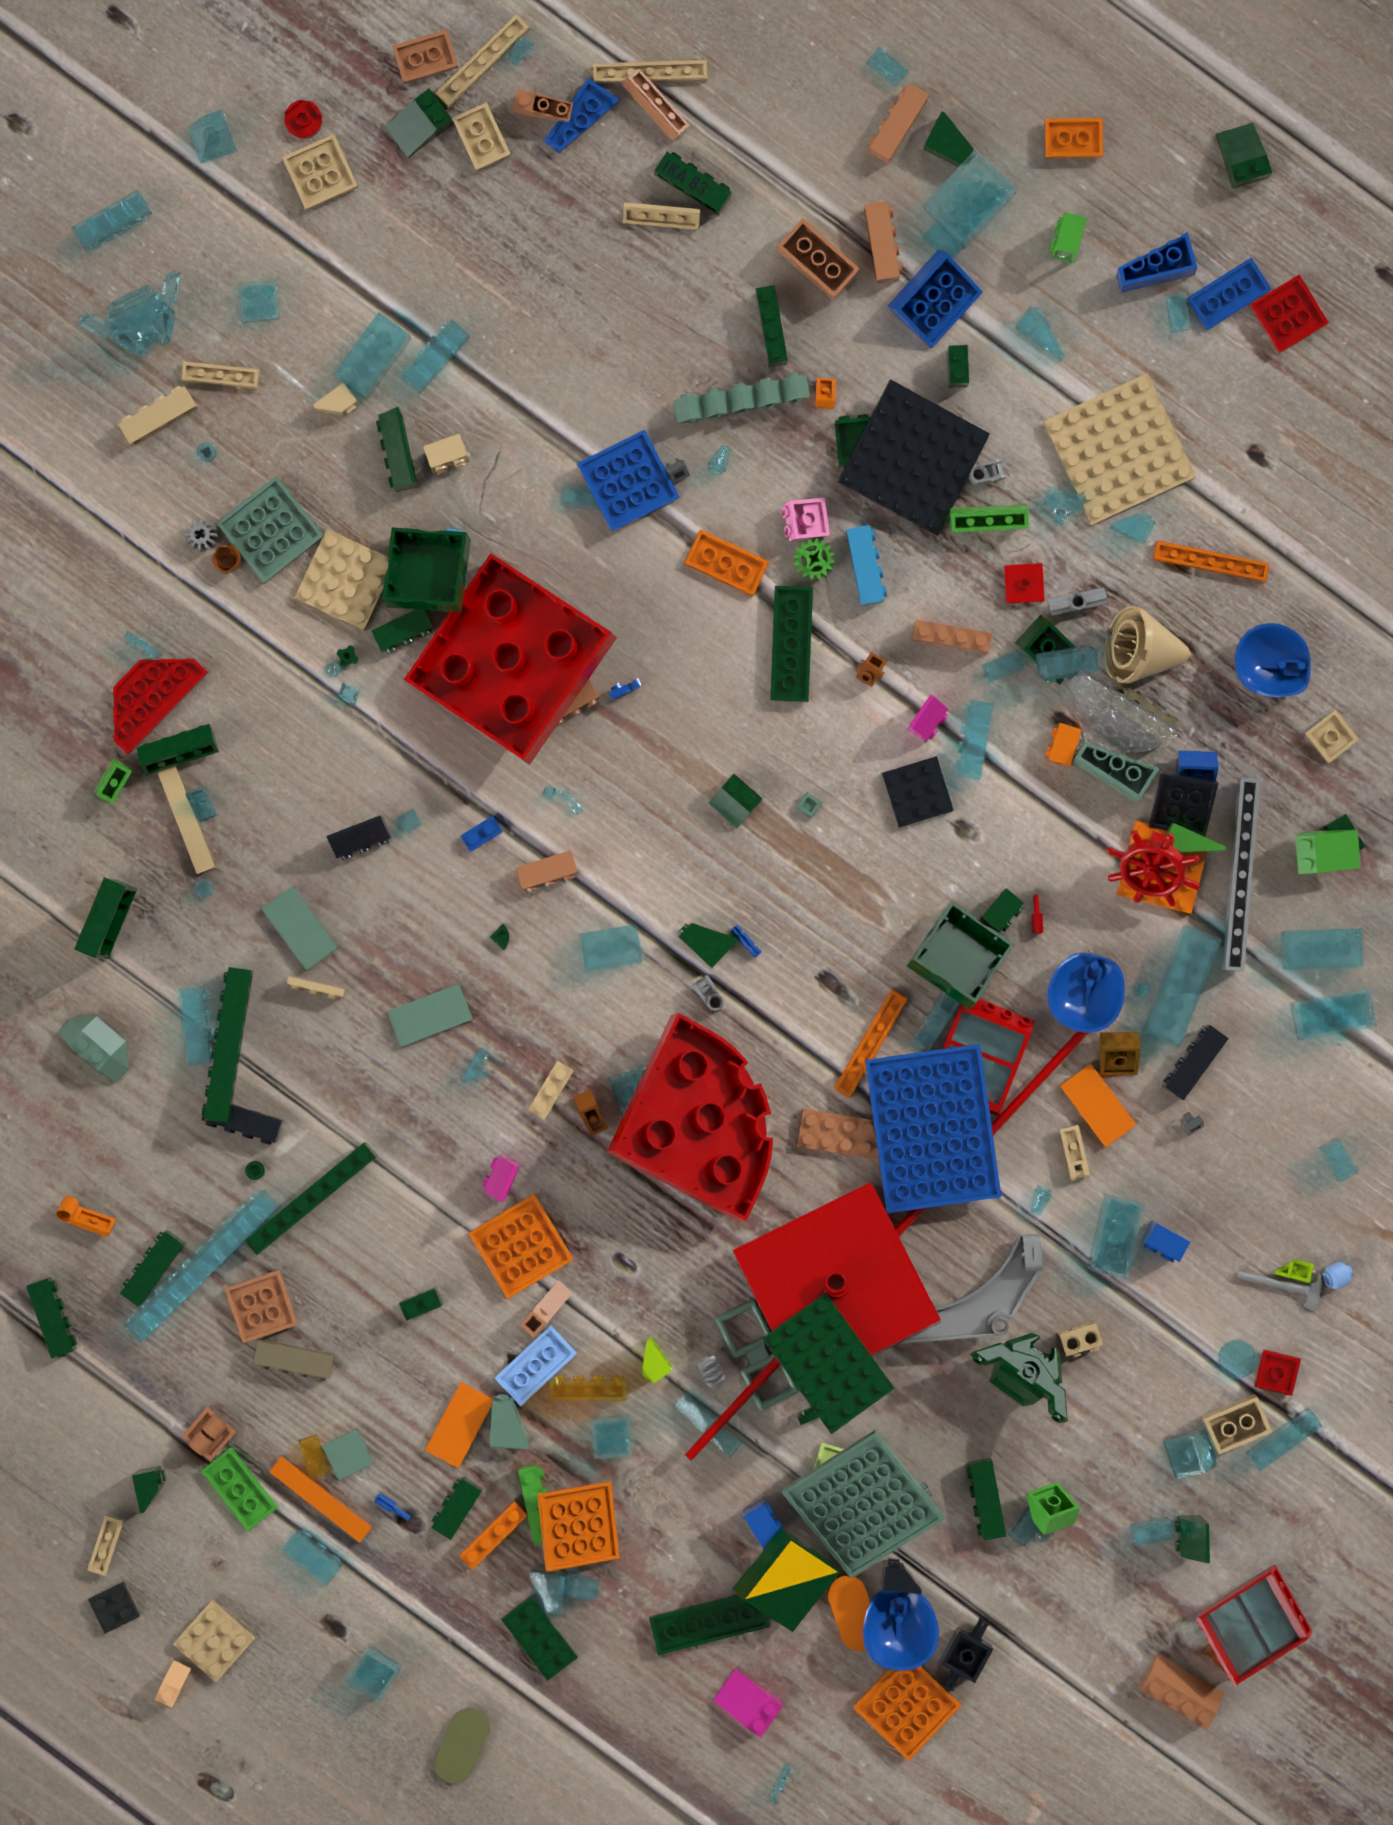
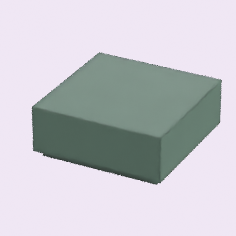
M806 792L796 808L812 819L823 802Z

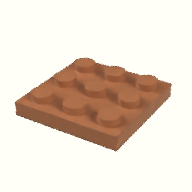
M280 1270L225 1288L243 1343L298 1325Z

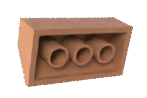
M1159 1653L1156 1654L1138 1684L1141 1691L1208 1730L1217 1715L1224 1692Z

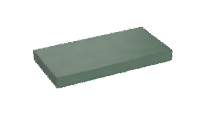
M293 886L262 908L307 971L338 949Z
M460 984L387 1011L401 1047L473 1020Z

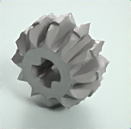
M200 519L198 525L193 520L192 524L194 527L192 528L187 525L186 528L190 532L184 533L185 537H191L187 539L186 543L192 544L191 548L193 550L198 547V550L202 552L203 546L210 550L208 544H216L211 539L218 537L217 534L212 533L216 530V527H210V521L204 524V520ZM198 532L203 533L205 537L199 538L197 536Z
M706 1356L698 1361V1368L710 1389L717 1388L726 1382L725 1375L715 1356Z

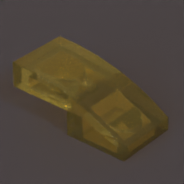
M314 1434L299 1439V1445L310 1479L329 1474L318 1435Z

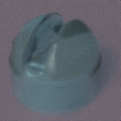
M330 662L326 665L325 672L329 677L335 678L340 674L341 668L337 663ZM330 665H334L335 674L331 675Z

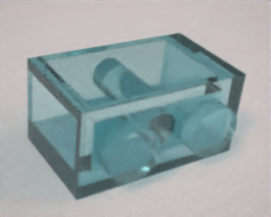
M1334 1138L1318 1147L1337 1181L1343 1182L1358 1173L1340 1139Z
M1167 1516L1130 1524L1135 1546L1174 1539L1171 1522Z

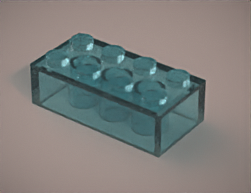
M378 312L335 371V377L367 400L412 339L411 335Z
M1362 928L1281 931L1283 970L1363 967Z
M1370 988L1290 1002L1297 1040L1312 1039L1377 1026Z
M1104 1194L1088 1263L1089 1270L1128 1279L1145 1203Z

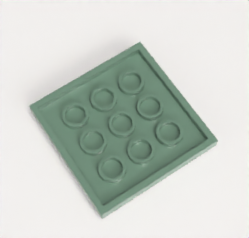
M277 476L216 523L264 584L324 536Z

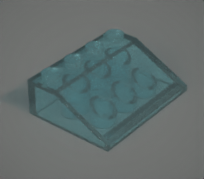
M974 150L923 205V208L965 250L1014 197L1017 187Z

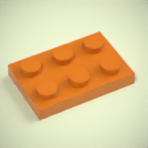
M1055 118L1044 120L1045 158L1103 157V118Z

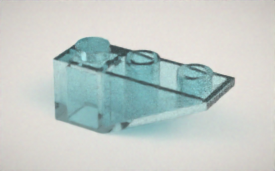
M941 991L913 1041L930 1050L959 1003Z

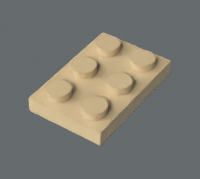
M487 102L452 118L476 172L511 156Z

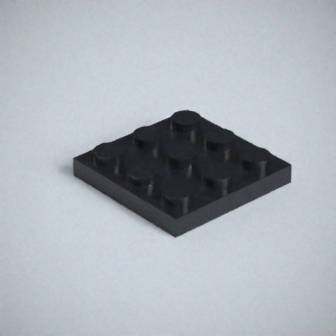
M937 756L882 773L898 828L954 811Z
M1161 771L1149 827L1168 830L1170 824L1175 823L1206 837L1218 789V781Z

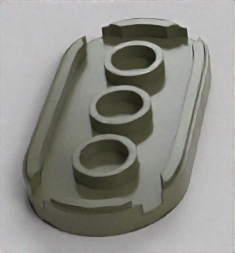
M475 1708L460 1710L454 1715L435 1760L436 1772L446 1782L460 1783L466 1780L475 1766L489 1731L488 1720L480 1710Z

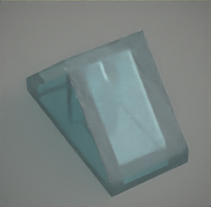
M200 787L185 793L199 822L217 816L206 787Z

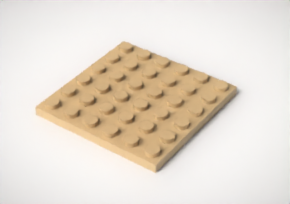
M1148 373L1043 422L1091 526L1196 478Z

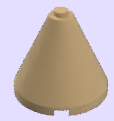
M1127 606L1118 612L1109 627L1113 629L1111 639H1106L1104 658L1107 672L1112 679H1116L1120 683H1131L1182 665L1190 657L1188 647L1143 608Z

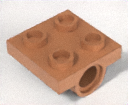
M207 1407L182 1437L195 1452L211 1461L237 1431L212 1409Z

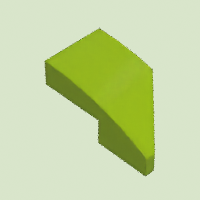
M1295 1259L1276 1270L1274 1274L1310 1283L1315 1264Z

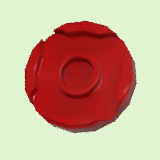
M297 100L291 103L286 109L284 117L285 126L289 133L300 139H307L316 135L323 123L322 114L318 106L306 100Z

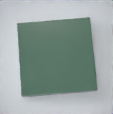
M357 1428L322 1445L338 1480L374 1463Z

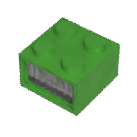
M1064 212L1063 216L1058 218L1054 229L1057 236L1054 235L1049 251H1052L1051 257L1074 262L1079 251L1086 217Z

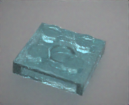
M276 280L238 284L242 323L281 319Z

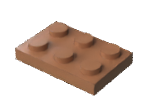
M447 30L392 46L404 84L459 68Z

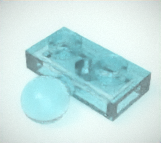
M1029 1506L1008 1534L1024 1547L1033 1535L1041 1543L1046 1542L1050 1537V1533L1044 1535L1034 1524Z

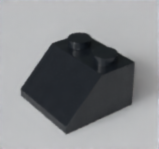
M888 1558V1561H883L881 1578L883 1590L922 1594L919 1582L904 1563L900 1562V1559Z

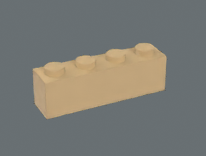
M178 386L172 389L171 394L168 396H160L149 407L145 405L138 409L137 414L133 416L128 415L121 419V423L118 425L132 447L199 409L185 386Z

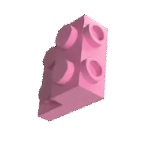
M825 498L794 500L784 503L781 513L782 517L786 518L787 526L784 528V533L786 537H789V541L830 536Z

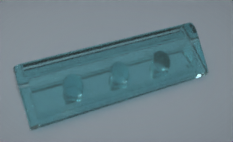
M687 1390L674 1403V1407L703 1434L717 1420ZM725 1425L711 1439L729 1458L743 1443Z

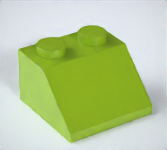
M649 1335L646 1341L642 1374L648 1382L652 1381L654 1384L671 1372L673 1365L651 1335Z

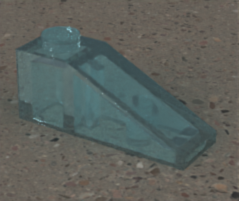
M1030 306L1015 328L1061 362L1065 354L1046 317L1043 316L1044 313L1039 308H1032Z

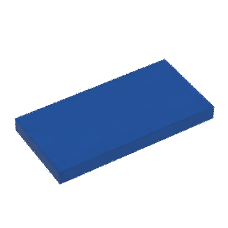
M1251 257L1192 294L1186 300L1205 330L1208 331L1272 289Z

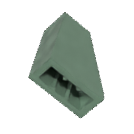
M503 1394L497 1395V1397L493 1396L490 1447L528 1449L530 1439L513 1398Z

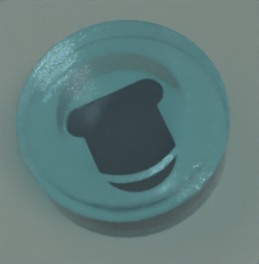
M204 442L198 446L197 456L201 461L211 462L215 459L217 452L211 443Z

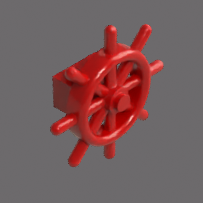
M1132 830L1130 835L1135 843L1128 846L1124 852L1112 847H1108L1106 850L1107 854L1121 859L1120 872L1110 874L1108 880L1113 882L1123 879L1130 888L1136 891L1133 898L1135 903H1139L1143 895L1150 897L1164 896L1169 906L1173 907L1176 905V901L1172 894L1179 890L1182 885L1194 890L1200 889L1198 882L1186 878L1187 865L1199 862V856L1183 857L1173 847L1175 839L1171 833L1165 836L1153 831L1149 839L1142 840L1136 830ZM1141 853L1139 858L1134 857L1135 855ZM1130 863L1136 865L1137 868L1131 869ZM1176 867L1178 874L1168 871L1166 869ZM1144 875L1145 877L1141 880L1137 876ZM1163 877L1168 878L1172 881L1165 883ZM1151 880H1155L1157 884H1152L1150 882Z

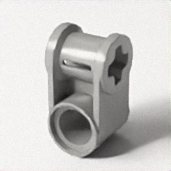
M996 459L975 466L970 471L968 477L970 483L981 485L1007 478L1001 465L1002 459ZM975 471L982 473L983 478L981 480L974 478L973 473Z
M708 975L698 984L692 985L701 1000L703 999L711 1011H720L723 1008L724 1000ZM714 997L721 1000L718 1008H713L710 1005V1000Z

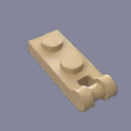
M1079 1125L1059 1129L1070 1180L1076 1181L1080 1177L1089 1178L1090 1173ZM1081 1164L1082 1169L1075 1171L1074 1165Z

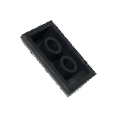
M381 815L326 836L337 859L341 858L342 861L352 858V854L359 851L362 854L370 851V847L377 844L378 847L389 843L388 840L392 838L385 819Z

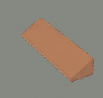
M640 68L634 71L622 83L624 88L672 141L690 127L689 123Z

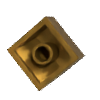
M1100 1032V1076L1138 1075L1141 1051L1138 1032Z

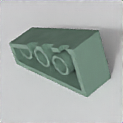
M1087 742L1081 745L1072 760V763L1134 803L1141 799L1160 769L1159 767L1150 766L1142 761L1127 758L1122 754L1110 752L1107 749Z

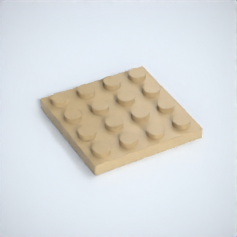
M326 529L296 593L295 599L365 631L383 592L389 557Z

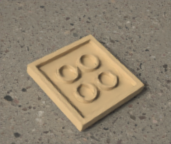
M334 134L282 157L306 211L358 188Z
M211 1600L173 1645L213 1681L217 1682L252 1643L255 1637L216 1602Z

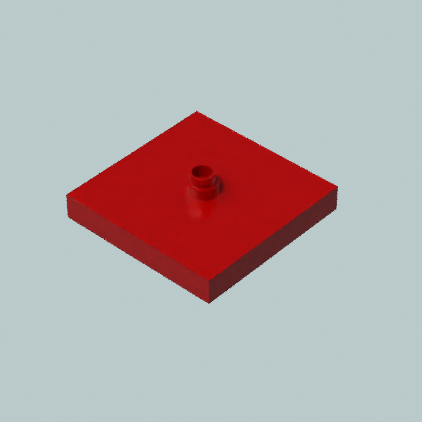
M490 553L464 591L462 613L450 612L404 680L530 765L617 637L599 623Z
M871 1182L732 1250L771 1331L825 1293L872 1357L941 1323V1319Z

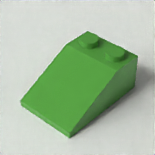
M1358 829L1300 832L1295 836L1298 874L1323 873L1361 867Z

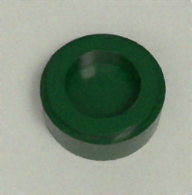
M252 1161L247 1164L245 1173L249 1179L258 1180L264 1176L265 1166L260 1161Z

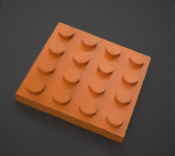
M1135 821L1133 830L1139 833L1142 840L1149 839L1153 831L1166 835L1168 831L1149 827L1148 823ZM1132 837L1130 839L1129 846L1135 843ZM1207 851L1180 852L1183 857L1199 856V862L1187 865L1186 878L1199 883ZM1141 853L1135 855L1134 857L1139 858ZM1130 863L1131 869L1137 868L1136 865ZM1176 867L1166 869L1168 871L1178 874ZM1140 875L1137 877L1143 880L1145 876ZM1163 877L1165 883L1172 881L1168 878ZM1123 879L1120 880L1116 895L1133 899L1136 891L1130 888ZM1151 880L1150 882L1152 884H1157L1155 880ZM1182 885L1179 890L1172 894L1176 901V905L1173 907L1169 906L1164 896L1150 897L1143 895L1141 901L1192 914L1197 890Z
M535 1193L468 1233L507 1299L574 1260Z
M611 1481L537 1493L546 1571L620 1558Z
M920 1666L904 1671L887 1669L852 1707L906 1760L910 1761L962 1705L931 1674Z

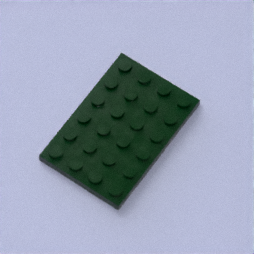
M826 1293L762 1338L831 1435L895 1389Z

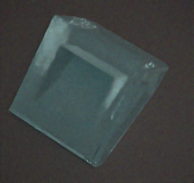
M414 808L397 817L405 834L423 825Z

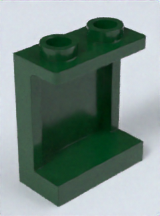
M869 414L857 415V418L851 419L850 416H840L838 420H835L839 468L845 467L870 418Z

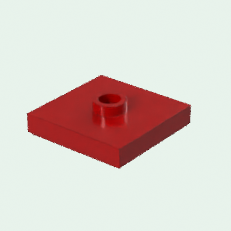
M1043 563L1004 565L1006 604L1045 602Z
M1263 1349L1254 1387L1293 1396L1301 1358Z

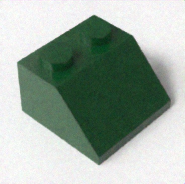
M733 774L710 800L709 804L738 828L763 798L737 775Z
M161 1465L138 1470L132 1475L140 1514L144 1513L151 1506L164 1486L166 1473L165 1470H161Z

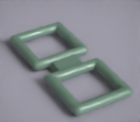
M755 1299L715 1319L732 1356L739 1358L747 1354L751 1365L741 1370L747 1386L753 1381L750 1373L768 1365L775 1356L774 1354L768 1355L764 1347L766 1343L762 1338L737 1349L725 1321L752 1308L765 1336L772 1331ZM782 1366L781 1368L791 1388L763 1401L757 1390L752 1396L759 1410H764L799 1392V1389Z

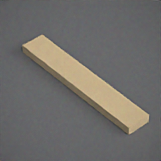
M516 14L435 93V96L449 109L530 30V27Z
M707 60L592 64L593 82L596 84L623 83L638 68L651 82L707 81Z
M174 766L157 772L196 873L200 874L216 868L177 767Z

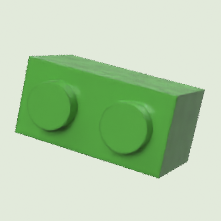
M113 758L95 787V794L113 804L130 776L131 768Z

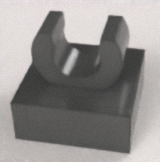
M676 458V463L671 466L669 463L666 464V471L673 485L690 476L683 459L679 460Z
M1190 1112L1183 1115V1119L1186 1122L1183 1125V1129L1187 1136L1204 1127V1122L1200 1116L1193 1118Z

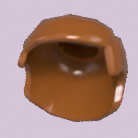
M221 545L213 553L211 560L213 567L218 572L230 574L239 568L241 556L238 549L233 545Z

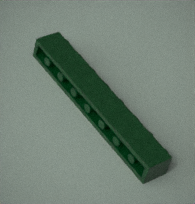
M228 967V972H224L223 983H226L225 991L222 990L220 995V1002H223L222 1010L219 1009L217 1014V1021H220L219 1028H215L214 1040H217L216 1047H212L211 1059L214 1060L213 1066H209L208 1078L211 1079L210 1085H206L205 1088L207 1103L203 1104L202 1116H204L206 1121L229 1124L253 977L252 970Z
M367 1142L362 1143L244 1241L256 1255L260 1254L378 1157V1155Z

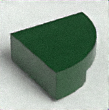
M504 924L490 936L503 950L506 949L509 943V932Z

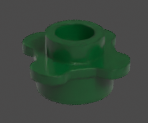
M351 645L346 649L337 650L336 654L341 660L340 665L342 667L358 662V657L354 653L355 648Z

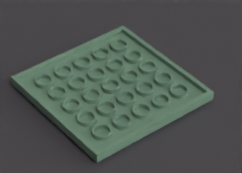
M876 1429L782 1489V1494L850 1578L937 1525L945 1517Z

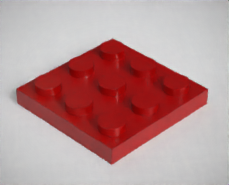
M1300 274L1249 305L1279 354L1329 324Z

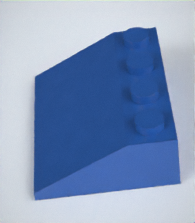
M937 250L887 307L925 344L933 348L983 291L947 252Z

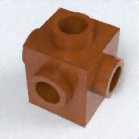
M870 652L867 659H862L856 669L859 672L856 678L872 687L875 681L880 682L885 674L882 669L887 661Z

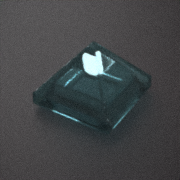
M342 683L338 697L355 705L360 690L354 685Z

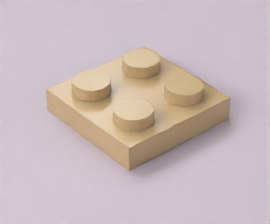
M1336 710L1332 711L1304 733L1328 764L1359 740Z

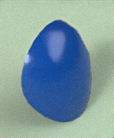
M1266 623L1255 626L1245 633L1236 648L1235 669L1238 678L1246 688L1259 695L1287 697L1300 694L1306 690L1310 680L1311 658L1309 648L1296 631L1285 625Z
M1076 953L1069 956L1058 966L1049 983L1047 999L1051 1013L1065 1027L1078 1032H1098L1108 1028L1117 1019L1123 1006L1125 996L1124 976L1118 964L1107 957L1093 953Z
M889 1590L877 1592L869 1603L864 1619L863 1640L865 1649L875 1663L889 1670H911L926 1663L934 1654L939 1640L938 1621L927 1598L922 1594Z

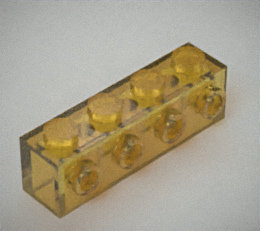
M556 1375L554 1379H550L549 1401H627V1379H623V1376H612V1379H604V1376L600 1375L592 1376V1379H585V1376L582 1375L573 1376V1379H566L564 1375Z

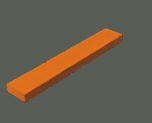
M1158 540L1156 541L1153 560L1264 583L1267 579L1270 564Z
M893 989L890 990L834 1089L851 1098L866 1072L865 1060L875 1057L908 998Z
M283 1456L279 1458L269 1471L359 1543L372 1528L370 1524Z

